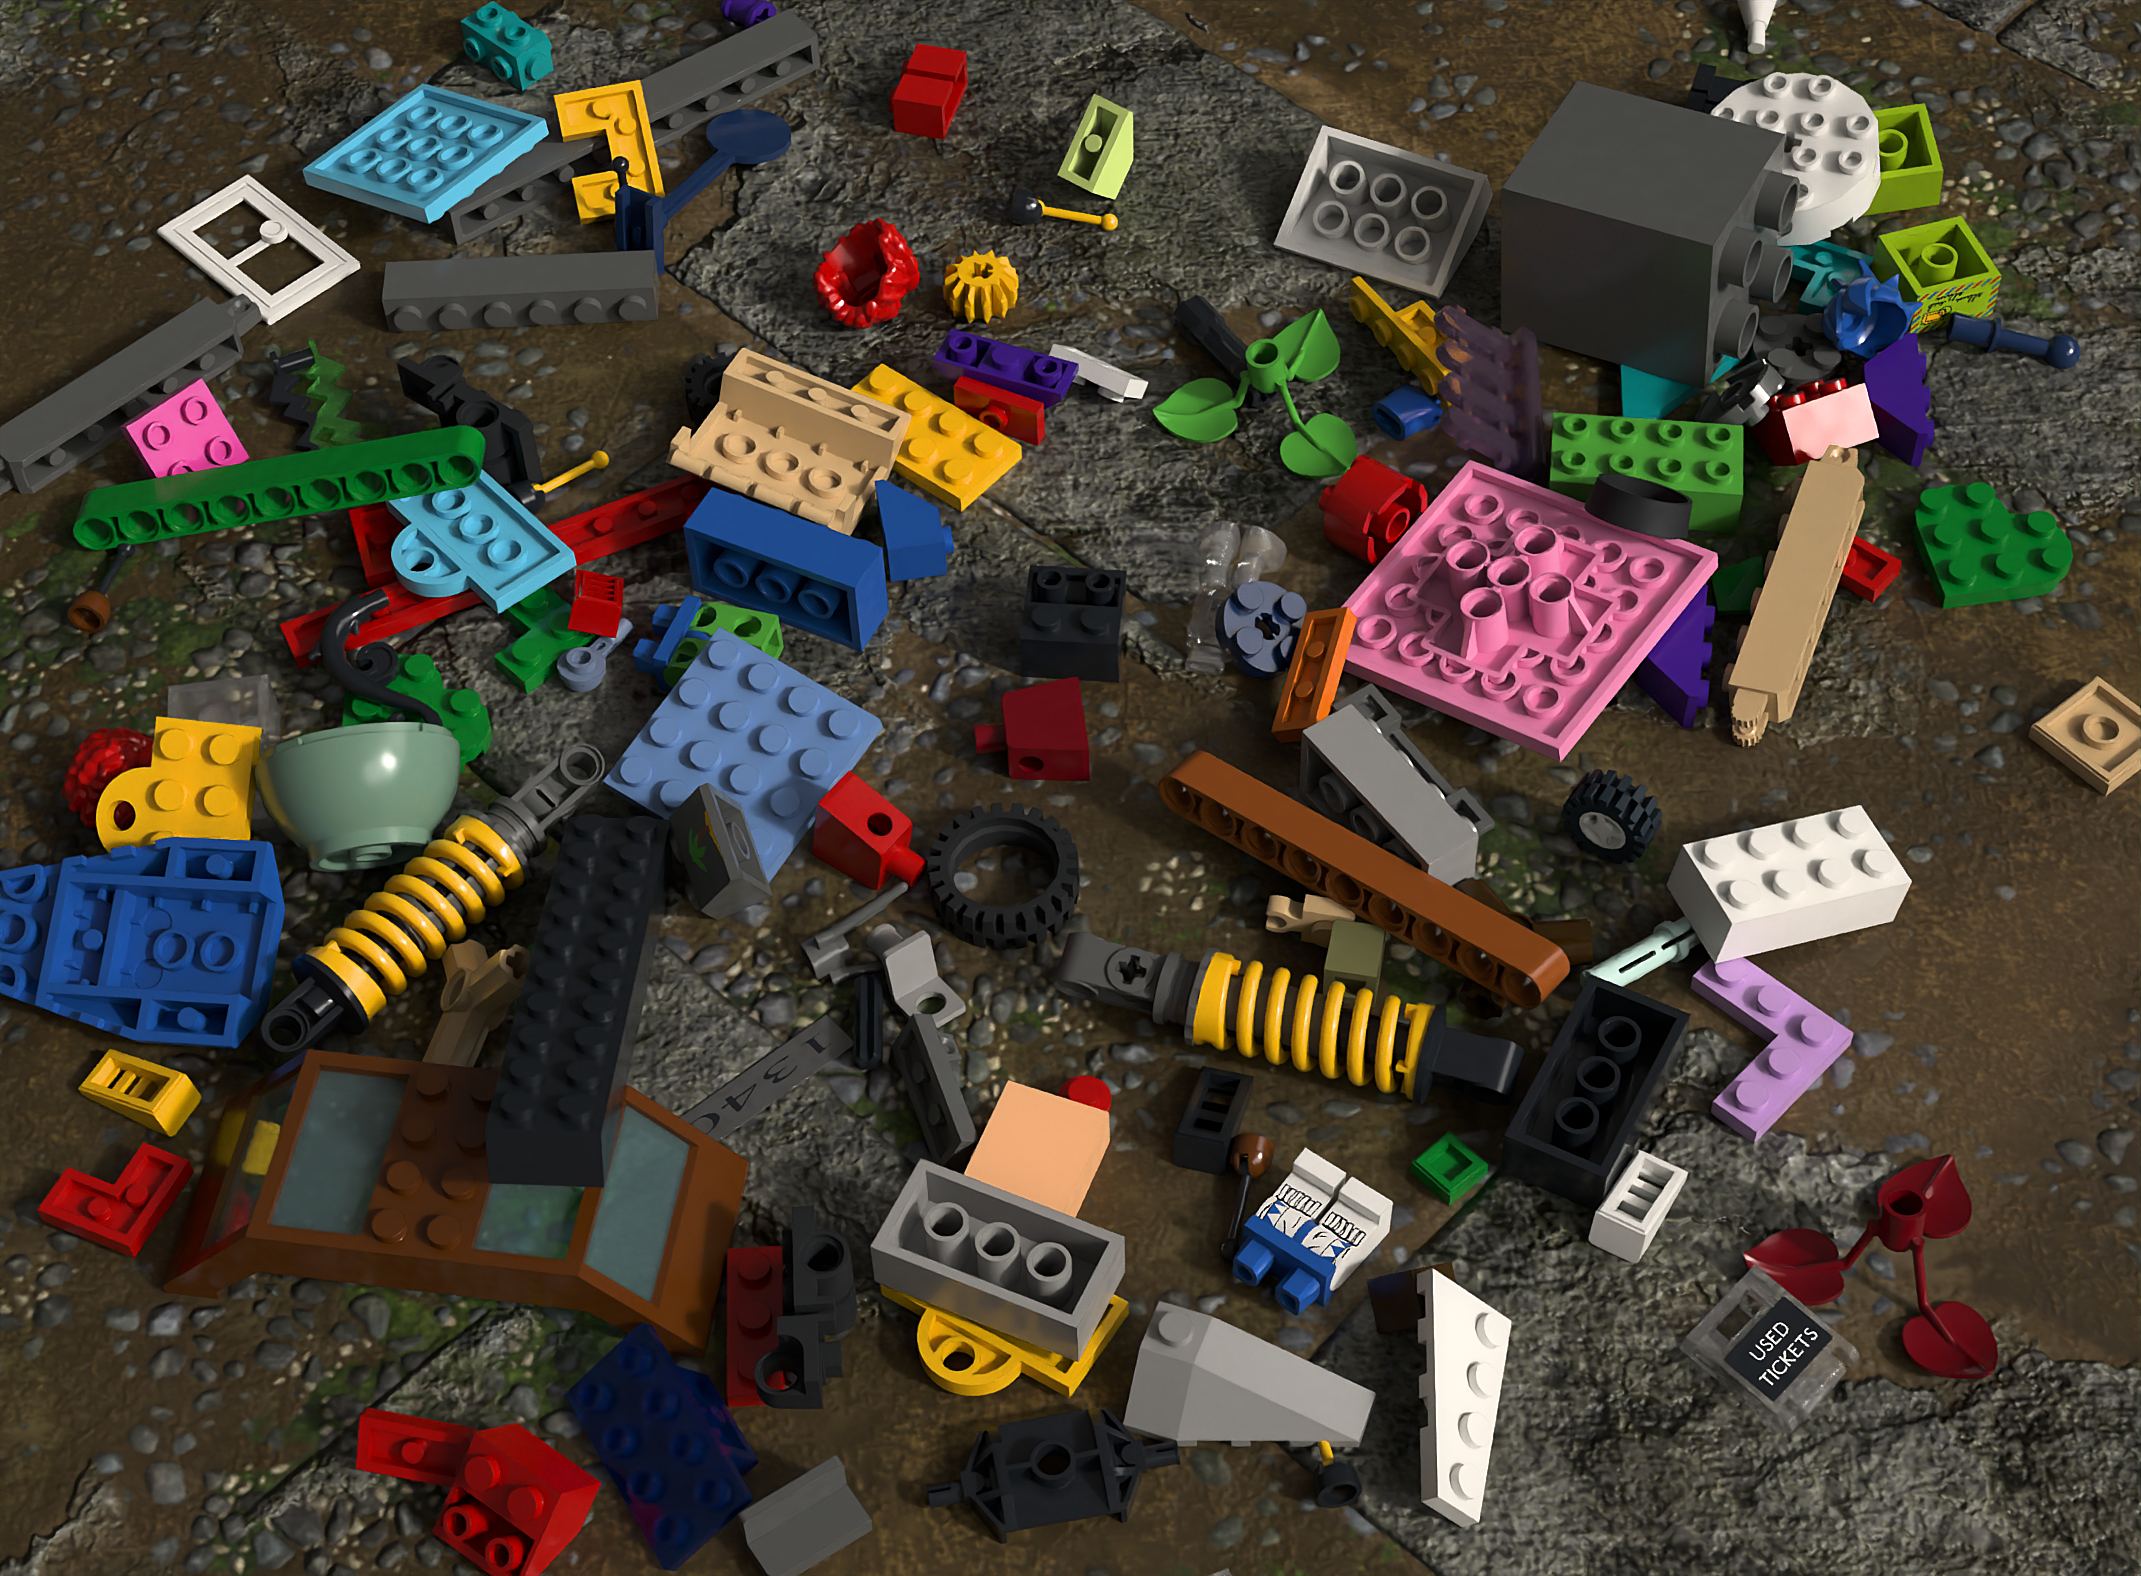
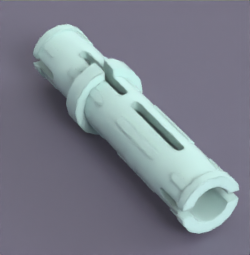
M1686 916L1675 922L1664 921L1654 928L1652 935L1623 949L1597 966L1583 971L1580 974V983L1583 988L1590 974L1623 987L1668 961L1679 962L1688 956L1689 949L1702 942ZM1680 935H1683L1682 938H1680V939L1674 941L1673 943H1671V944H1669V945H1666L1665 947L1661 948V946H1662L1663 944L1667 943L1668 941H1670V940H1672V939H1674V938H1676V937H1678V936H1680ZM1641 957L1639 962L1619 972L1620 968Z

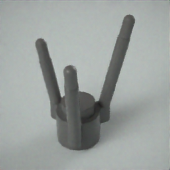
M901 882L832 928L799 943L803 959L816 981L828 975L832 984L836 985L859 975L885 972L881 960L846 967L845 961L852 958V953L844 935L884 910L893 899L907 891V883Z

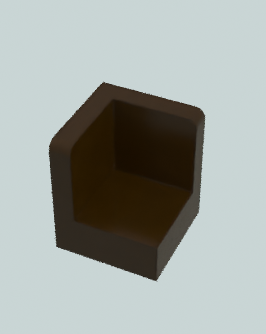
M1452 1262L1366 1279L1378 1333L1385 1334L1418 1327V1320L1426 1317L1425 1296L1417 1293V1274L1433 1268L1456 1283Z

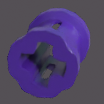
M766 0L721 1L720 11L722 12V17L730 22H739L745 26V30L776 15V8Z

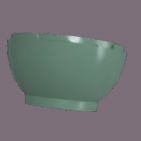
M418 722L359 724L309 733L278 743L261 754L258 764L253 771L259 793L270 816L282 832L306 852L310 868L323 872L374 870L408 863L413 858L423 857L425 847L433 841L432 835L447 815L457 792L460 775V745L458 740L453 738L451 731L438 725Z

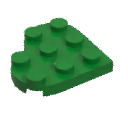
M1975 482L1970 485H1946L1940 488H1928L1920 495L1912 522L1913 536L1942 609L2031 598L2053 592L2057 588L2058 582L2067 576L2073 559L2071 542L2062 529L2056 526L2057 522L2052 514L2045 511H2035L2031 514L2009 513L2002 502L1995 497V490L1989 484Z
M397 654L400 662V673L393 682L385 687L418 699L429 705L439 714L443 727L451 731L453 738L459 742L460 773L464 772V764L474 760L480 752L483 755L488 752L493 737L488 712L481 703L479 694L471 689H444L442 676L435 668L434 661L429 655ZM356 665V669H358V670H360V671H366V670H368V669L371 668V667H366V668L360 669V668H358V666ZM346 691L342 727L384 723L395 712H402L405 722H425L420 716L362 699Z

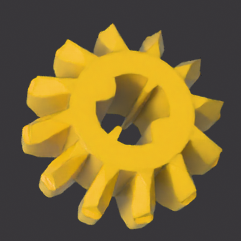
M973 250L970 257L957 255L955 263L946 266L944 274L943 297L946 300V305L950 306L954 317L965 315L969 324L977 318L984 319L987 324L992 316L1005 318L1006 311L1015 307L1018 298L1017 289L1019 288L1016 269L1011 267L1008 257L996 258L993 250H990L985 255H979L975 250Z

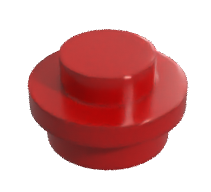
M1082 1075L1073 1077L1066 1081L1058 1092L1059 1097L1109 1112L1111 1107V1093L1108 1086L1102 1080L1093 1076Z

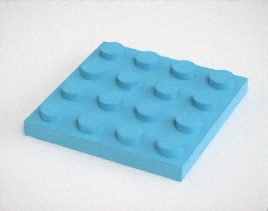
M422 83L302 169L307 185L430 224L440 219L444 212L460 200L472 195L476 188L492 176L500 174L504 167L520 155L532 150L536 143L549 134L544 118Z

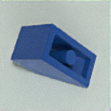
M886 480L874 481L877 513L890 581L895 582L947 574L946 554L954 553V544L950 525L941 526L938 507Z

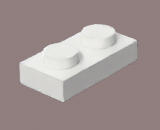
M1053 344L1049 356L1078 363L1079 371L1073 382L1085 385L1086 380L1100 385L1097 393L1117 402L1123 403L1125 397L1142 399L1148 385L1147 381L1073 347Z

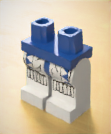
M1305 1148L1293 1162L1291 1174L1274 1195L1262 1204L1256 1215L1253 1214L1244 1224L1243 1244L1233 1259L1232 1273L1236 1278L1249 1286H1257L1268 1272L1280 1279L1281 1282L1275 1288V1299L1281 1307L1295 1316L1299 1315L1313 1302L1324 1307L1333 1296V1291L1346 1281L1389 1233L1393 1202L1354 1177H1351L1345 1184L1346 1172Z

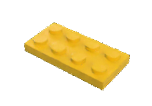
M883 363L850 389L912 414L910 425L891 470L961 512L1022 459L1020 444Z

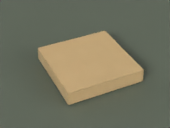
M2098 676L2031 726L2028 735L2030 739L2105 796L2141 769V708Z

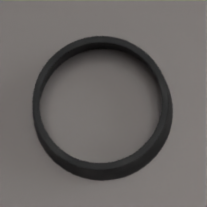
M1603 473L1598 475L1584 509L1600 520L1630 531L1661 538L1683 539L1688 536L1693 501L1677 490L1652 481L1621 474Z

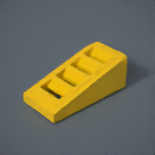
M113 1049L108 1050L78 1088L83 1096L154 1131L171 1137L178 1132L201 1101V1094L186 1074ZM121 1071H125V1073L115 1084V1086L112 1089H110V1085L118 1077Z

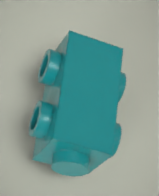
M491 1L461 20L465 52L473 61L480 62L492 70L501 80H507L523 91L554 70L551 57L552 45L547 35L542 30L535 29L521 20L513 11H508L494 1Z

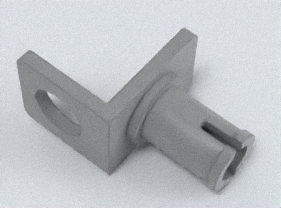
M882 924L872 930L866 941V944L869 946L867 948L883 962L892 1003L908 1019L911 1018L913 1013L922 1014L917 1010V1006L922 1000L929 997H939L946 1002L945 1007L940 1012L932 1014L937 1028L966 1011L964 1001L938 976L930 936L924 930L919 931L906 940L890 924Z

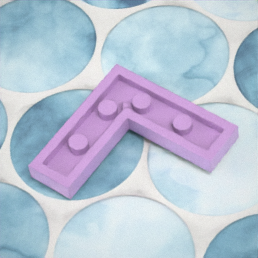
M1744 957L1716 964L1711 958L1693 975L1691 989L1770 1043L1713 1101L1710 1112L1754 1144L1850 1046L1853 1032Z

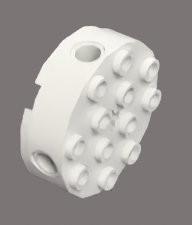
M1776 72L1737 88L1712 109L1710 115L1785 134L1782 173L1798 177L1800 189L1796 208L1789 225L1783 232H1777L1776 246L1813 244L1830 237L1831 230L1843 226L1849 220L1852 222L1856 221L1869 209L1881 183L1878 120L1865 99L1838 80H1834L1827 75L1816 76L1807 73L1785 74Z

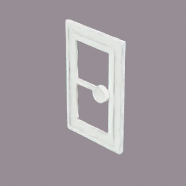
M248 174L157 230V234L234 297L242 293L248 296L252 302L259 306L262 320L268 325H272L360 269L359 261ZM244 200L267 218L268 221L264 222L260 227L261 240L227 260L193 231ZM289 236L323 264L271 296L236 266L271 244L280 243Z

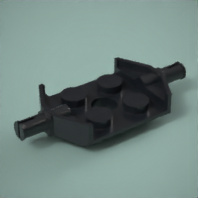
M1106 1406L981 1428L966 1470L960 1471V1480L932 1485L926 1484L930 1510L959 1503L971 1505V1510L1001 1544H1006L1008 1532L1119 1512L1121 1523L1127 1522L1141 1482V1474L1147 1473L1149 1469L1181 1465L1176 1440L1143 1447L1142 1440H1135ZM1049 1455L1061 1456L1069 1463L1068 1468L1058 1475H1047L1041 1472L1037 1465L1041 1459Z

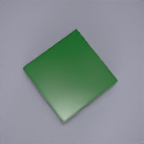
M1450 1131L1411 1162L1410 1173L1448 1206L1483 1179L1488 1172V1164Z

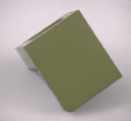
M1340 919L1333 922L1324 967V995L1328 994L1332 982L1339 981L1345 985L1344 1003L1355 1004L1358 991L1366 988L1370 989L1373 993L1370 1007H1375L1384 959L1385 930L1373 924Z

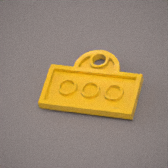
M156 716L151 767L134 768L120 774L108 784L99 799L96 811V827L99 838L107 852L111 853L113 848L132 845L135 848L155 844V840L168 837L250 841L256 778L253 770L258 764L262 727ZM124 801L133 806L136 814L133 825L127 830H121L114 822L115 808Z
M880 1284L881 1295L921 1316L917 1331L919 1358L927 1375L943 1389L964 1396H981L999 1391L1011 1384L1022 1372L1070 1399L1129 1314V1302L1113 1294L1079 1362H1076ZM957 1352L966 1353L974 1359L973 1364L963 1371H952L946 1368L943 1362L949 1355Z

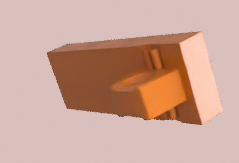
M1349 607L1306 612L1271 733L1280 743L1302 742L1303 730L1329 716L1328 714L1333 705L1357 617Z

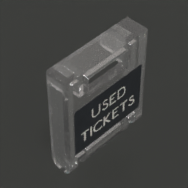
M1756 1265L1742 1277L1685 1337L1680 1347L1685 1354L1784 1436H1789L1797 1427L1798 1421L1796 1417L1802 1422L1843 1378L1846 1369H1850L1860 1357L1859 1352L1852 1344ZM1740 1303V1309L1749 1315L1751 1319L1729 1341L1715 1328Z

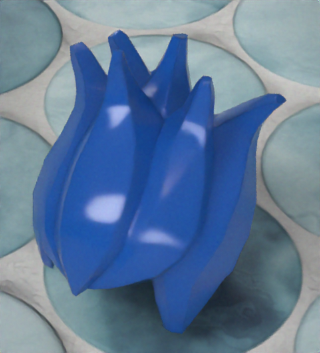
M1861 259L1857 261L1861 277L1855 279L1852 284L1839 278L1831 279L1837 293L1828 305H1823L1822 307L1824 313L1821 326L1825 337L1831 340V344L1837 350H1848L1859 360L1868 362L1876 356L1877 352L1883 351L1895 341L1903 338L1914 313L1923 304L1922 302H1903L1900 291L1897 288L1899 274L1880 284L1864 260Z

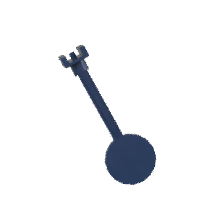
M738 109L723 113L712 119L706 128L707 146L714 155L665 198L624 184L615 192L617 252L655 250L658 276L664 273L663 229L668 225V220L731 164H760L775 160L785 154L791 146V128L784 119L773 113L757 109Z

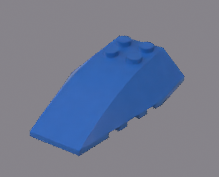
M168 837L155 840V844L137 848L132 845L113 848L111 853L88 858L79 855L64 858L62 863L48 866L34 864L0 871V994L139 1043L236 1049L268 1010L285 914V904L273 844L268 841Z

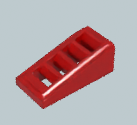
M577 569L568 629L616 638L622 612L624 578Z

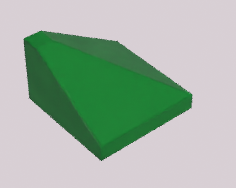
M1762 556L1749 558L1711 575L1710 582L1718 616L1750 614L1753 593L1756 587L1763 588L1765 584Z

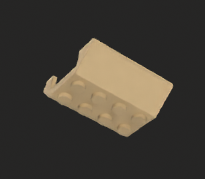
M742 347L723 372L719 402L691 439L692 429L682 426L670 443L669 454L665 462L702 479L783 510L786 513L814 524L825 525L831 530L850 536L876 498L874 481H887L910 425L912 414Z

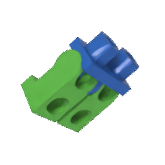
M691 595L686 596L681 607L659 604L653 615L652 628L654 635L664 638L661 642L640 638L633 651L636 669L656 675L659 690L671 692L719 627L778 660L784 648L779 617L775 614L715 602L701 603V598Z

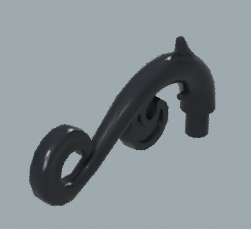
M380 588L362 598L359 595H355L339 605L327 618L321 630V636L308 655V660L313 661L321 657L323 665L330 676L342 688L359 698L420 716L427 724L443 727L439 714L429 705L385 687L393 682L400 673L399 658L392 646L385 642H372L363 646L357 653L356 664L360 669L371 667L366 671H360L352 667L346 658L345 643L350 634L358 635L360 625L370 621L371 614L390 605L383 589ZM395 712L386 722H405V717L402 712Z

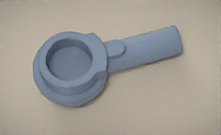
M621 617L616 638L600 636L590 647H576L563 653L558 659L557 672L564 684L569 689L578 692L590 691L596 688L606 673L607 656L634 632L632 623L628 619Z

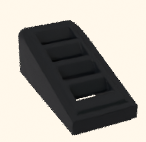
M1202 1066L1174 1134L1173 1163L1176 1166L1219 1176L1225 1174L1230 1161L1229 1153L1232 1140L1239 1133L1253 1088L1254 1076ZM1211 1091L1234 1096V1098L1230 1099L1221 1096L1207 1094V1092Z

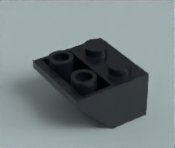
M1030 565L1020 633L1022 677L1050 679L1078 677L1079 680L1119 683L1123 650L1127 571Z

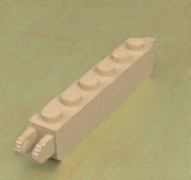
M1829 444L1820 461H1809L1804 478L1797 477L1794 481L1791 493V506L1793 508L1790 514H1783L1777 533V541L1780 542L1777 551L1770 550L1767 555L1764 567V578L1766 579L1764 587H1756L1750 606V615L1753 616L1749 626L1742 625L1736 645V652L1739 654L1736 664L1728 663L1723 677L1722 691L1729 693L1730 714L1734 723L1732 725V738H1734V742H1737V745H1742V747L1755 746V743H1759V739H1762V734L1768 721L1780 723L1792 716L1865 509V502L1863 500L1864 476L1857 468L1858 450L1855 448H1844L1839 445Z

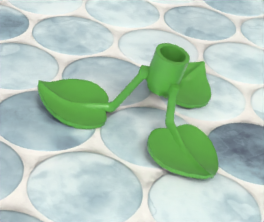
M1321 308L1299 318L1273 339H1260L1250 344L1246 350L1248 370L1240 373L1241 383L1234 398L1231 388L1223 381L1215 378H1201L1183 385L1164 403L1153 408L1156 420L1172 435L1192 443H1212L1225 438L1236 429L1238 420L1233 409L1242 405L1248 386L1252 384L1254 388L1262 393L1280 392L1291 422L1297 430L1287 435L1280 447L1281 460L1292 474L1306 479L1340 476L1350 469L1352 462L1358 456L1356 438L1347 423L1337 416L1322 413L1314 416L1304 425L1298 416L1287 389L1286 381H1291L1294 376L1303 382L1318 381L1331 374L1339 364L1340 346Z

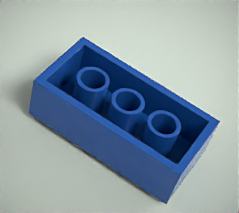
M714 487L710 489L683 526L694 591L741 608L778 615L779 622L861 652L889 612L883 548L867 540L856 539L831 530L825 525L814 524L789 515L783 510L772 509L747 500L741 495L730 494Z

